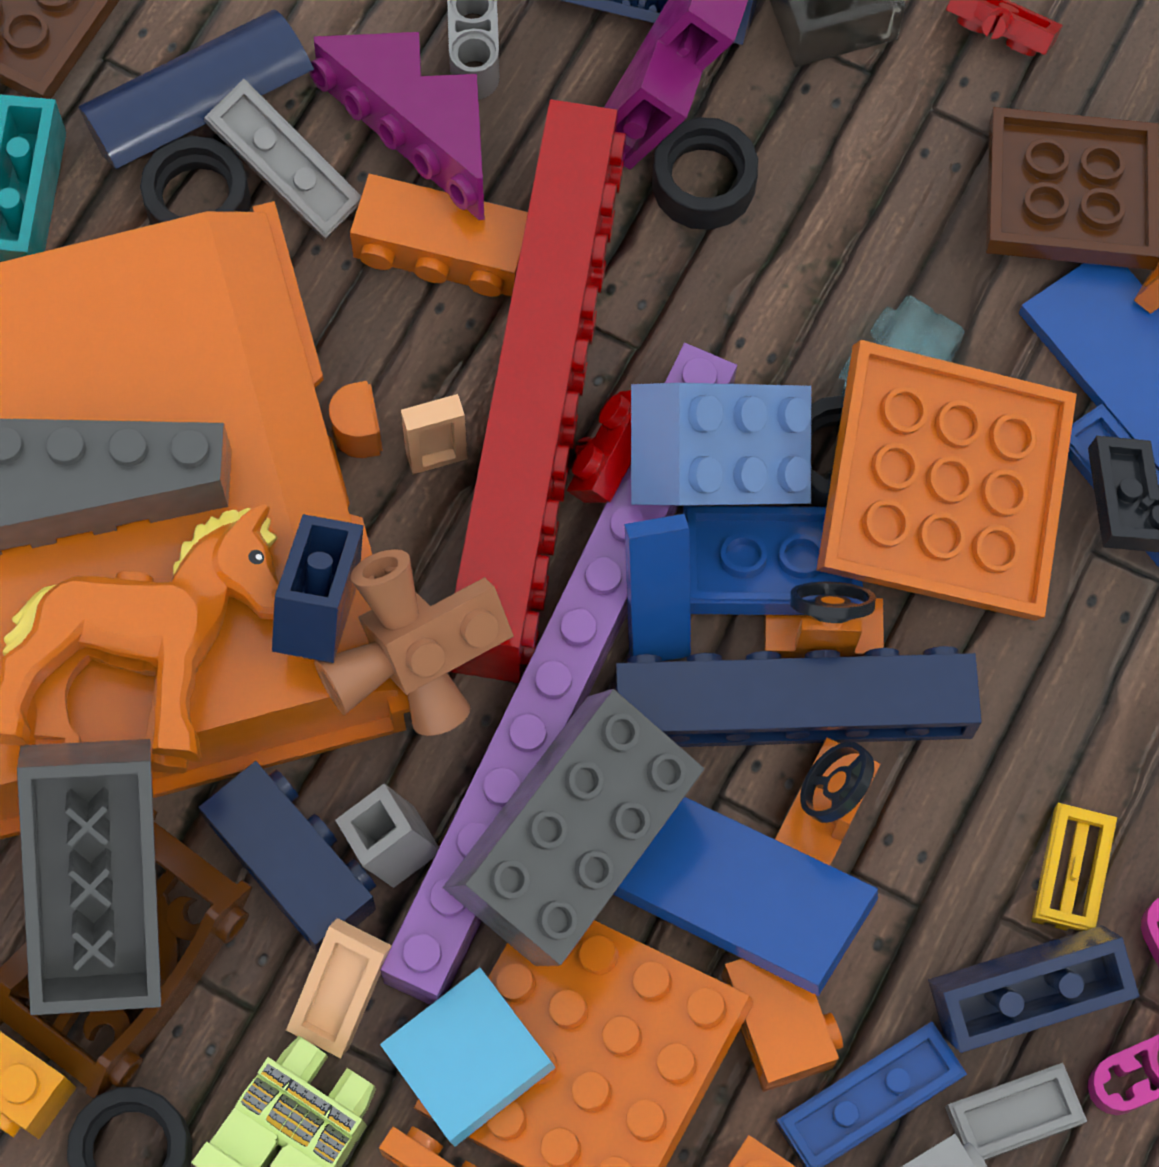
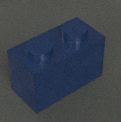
M302 515L275 594L272 652L334 663L356 591L350 575L355 566L361 562L364 525Z

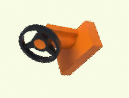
M830 581L800 584L791 590L790 606L797 612L805 615H764V651L777 652L781 654V658H805L806 653L815 650H835L840 652V657L864 656L866 651L884 648L883 598H876L872 591L858 585ZM820 595L815 597L813 602L802 599L807 596ZM847 597L858 599L863 603H852Z
M827 737L806 775L803 785L775 840L825 864L831 865L881 764L874 761L872 755L858 743H838Z

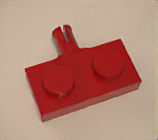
M950 0L946 8L947 11L958 15L956 21L961 26L971 31L985 34L987 37L992 32L991 39H998L1004 36L1007 38L1005 43L1008 47L1028 56H1035L1037 52L1046 55L1054 46L1063 27L1062 24L1009 0Z
M631 390L619 391L618 394L611 397L600 413L599 423L602 425L596 436L593 438L583 437L578 441L582 445L575 446L577 458L572 467L574 477L566 491L584 503L611 502L631 464Z

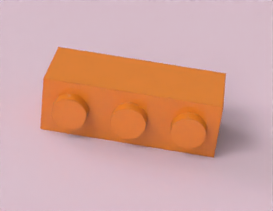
M368 174L350 230L353 258L360 259L367 266L379 270H389L394 267L414 272L419 278L431 283H444L447 280L467 285L476 293L484 296L496 297L500 294L512 296L528 212L484 201L485 220H478L467 209L462 210L457 207L447 192Z

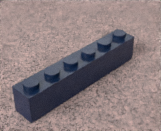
M949 646L926 649L923 651V655H900L897 649L877 648L866 651L864 656L840 657V652L835 650H815L806 653L805 658L781 659V654L777 652L760 651L748 654L745 657L746 660H722L719 654L698 653L688 656L686 661L663 662L660 656L644 654L628 658L627 663H616L615 690L680 747L824 743L827 737L838 743L973 739L982 723L976 653L959 654L957 648Z

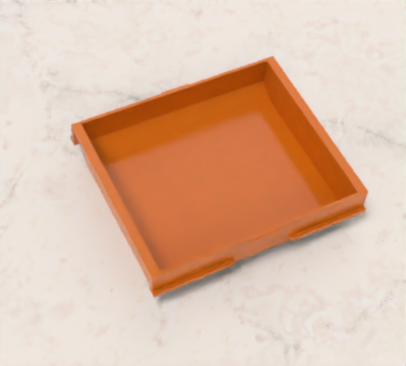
M275 201L252 206L253 212L206 211L0 262V419L224 423L232 450L228 507L150 523L146 519L117 526V531L97 535L90 531L56 539L57 543L36 548H32L28 544L2 550V555H0V677L4 657L2 652L6 646L4 637L17 626L12 621V618L35 593L44 587L57 585L75 576L116 578V574L121 571L145 573L154 579L153 582H171L173 566L175 562L179 561L183 542L191 541L196 526L201 523L205 525L212 516L219 519L225 511L237 510L240 512L243 509H252L261 504L268 505L270 508L268 515L272 518L268 531L277 536V540L270 546L269 551L279 583L303 514L364 525L362 517L349 514L348 507L350 501L332 438L327 435L315 388L324 380ZM365 526L363 528L361 561L372 555ZM357 588L337 653L369 644L358 617L372 609ZM229 597L219 635L195 675V686L190 698V718L192 726L199 737L202 762L188 761L187 772L183 774L152 771L153 798L235 777L255 761L264 769L405 731L404 713L410 712L408 695L389 678L346 715H343L327 693L316 670L315 660L272 652L273 619L259 618L246 604ZM91 660L74 679L67 697L70 725L80 736L81 741L100 742L145 739L155 676L143 675ZM32 697L27 712V721L31 730L29 745H35L36 739L34 737L36 707L34 697ZM0 744V840L20 835L17 779L20 746Z

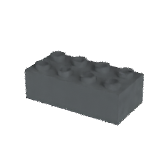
M611 689L587 696L442 888L533 965L561 966L705 768L616 690Z
M150 739L20 745L17 779L30 1015L161 1007Z

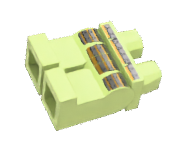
M298 1036L282 1052L276 1062L267 1057L257 1072L258 1075L246 1088L230 1115L209 1143L206 1141L191 1163L196 1167H268L269 1165L270 1167H342L355 1142L359 1140L367 1127L362 1117L369 1108L376 1088L372 1083L347 1068L329 1096H326L310 1084L328 1056L319 1048Z

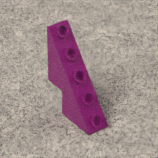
M748 0L667 1L604 108L618 110L616 132L626 133L623 155L626 168L631 170L687 118L703 70L735 41Z
M419 32L314 36L316 59L311 61L314 70L309 72L314 84L321 91H328L341 102L355 120H362L374 130L389 149H396L407 158L423 178L431 179L447 192L457 207L462 210L467 209L478 220H485L477 74L422 76Z

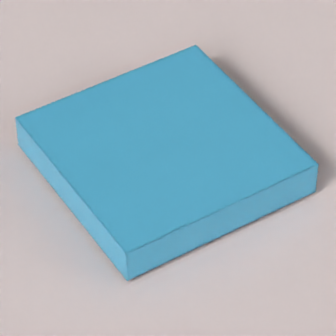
M480 967L380 1044L454 1147L556 1068Z

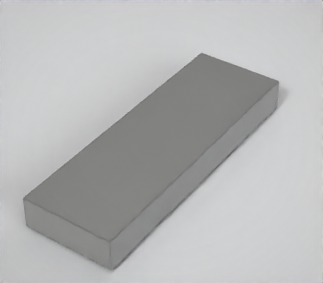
M245 79L204 117V122L324 241L358 208L361 195Z

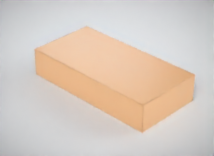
M458 394L401 410L406 456L412 475L468 459L465 414Z
M337 918L328 927L286 1031L297 1037H302L311 1044L341 1059L352 1043L380 977V969L392 945Z

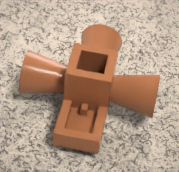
M396 549L386 550L365 558L355 566L350 578L372 609L358 617L369 644L337 653L334 663L315 660L314 663L318 675L333 703L343 715H346L387 679L391 678L408 695L412 725L415 732L425 736H433L451 731L466 720L470 713V704L448 675V672L514 637L495 586L484 577L430 606L415 592L411 561L407 552Z

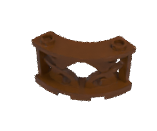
M153 809V811H154V820H155L156 815H157L158 812ZM155 822L156 863L167 870L160 878L156 873L161 1007L145 1008L135 1020L127 1009L90 1012L83 1026V1032L87 1040L94 1041L98 1030L105 1025L111 1026L115 1031L111 1046L99 1058L95 1059L66 1036L81 1012L60 1013L53 1025L40 1015H30V1007L25 1004L30 1000L26 942L0 967V1026L5 1022L86 1086L85 1093L92 1098L105 1093L112 1085L116 1088L124 1087L134 1077L143 1062V1058L140 1055L191 993L223 943L227 944L232 941L244 927L249 917V913L243 907L250 895L252 886L244 880L236 884ZM179 880L211 904L200 923L193 924L188 916L189 906L197 901V899L181 896L170 903L168 894ZM180 939L191 941L181 958Z

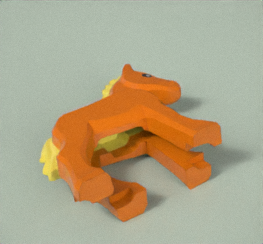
M261 504L252 509H243L240 512L237 510L225 511L219 519L212 516L205 525L202 523L198 524L192 540L184 541L182 544L179 561L175 562L173 566L171 582H153L154 579L145 573L121 571L116 574V578L75 576L57 585L44 587L35 593L12 618V621L17 626L4 637L6 646L2 652L4 657L0 677V744L29 745L31 730L27 721V712L32 697H34L36 707L35 745L82 742L80 736L70 725L67 697L69 688L76 676L91 660L135 673L155 676L145 739H150L152 771L183 774L187 772L188 761L202 762L199 737L192 726L190 718V698L195 686V675L219 635L229 597L246 604L259 618H274V600L279 581L274 571L269 548L277 540V536L268 531L272 519L268 515L269 506Z

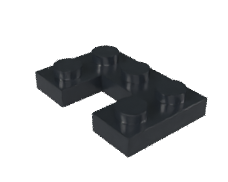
M1096 435L1088 447L1103 548L1159 552V486L1151 441Z

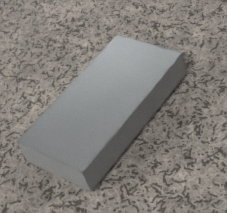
M1063 1063L950 1103L945 1107L954 1132L961 1144L965 1145L970 1142L980 1153L984 1161L1081 1126L1087 1122Z

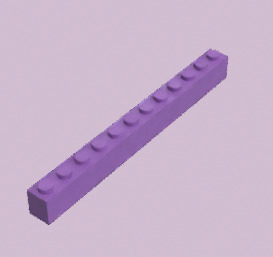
M684 342L665 383L734 384L737 364ZM631 464L611 502L606 503L380 969L384 984L429 1005L448 992L481 923L477 916L442 887L587 696H589L628 614L624 524L674 516L679 506L631 505Z

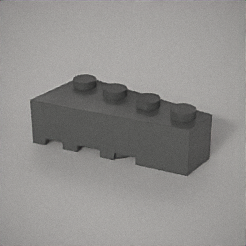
M0 419V555H2V550L28 544L32 548L57 543V538L92 531L94 535L117 531V526L146 519L150 523L228 507L232 450L224 423Z

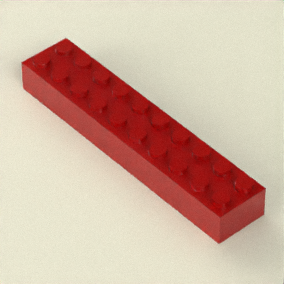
M552 99L549 101L455 589L456 593L485 577L495 586L514 637L451 670L450 672L520 683L523 665L529 664L539 642L540 631L537 630L540 612H534L533 609L542 611L545 609L550 577L547 576L550 556H554L559 531V521H557L560 502H564L569 468L567 465L569 450L574 448L579 396H583L588 362H586L588 346L593 343L597 320V311H595L598 293H602L606 270L607 243H611L615 220L614 205L616 193H620L623 177L626 133L616 132L618 111L616 109Z

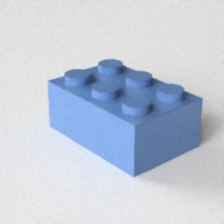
M717 383L631 384V505L811 504V386Z

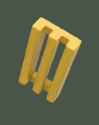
M1058 803L1055 806L1031 922L1042 925L1045 922L1054 924L1055 928L1066 931L1070 928L1082 932L1096 927L1117 817ZM1067 820L1076 821L1059 910L1050 908ZM1092 825L1100 827L1083 915L1079 916L1072 914L1089 826Z

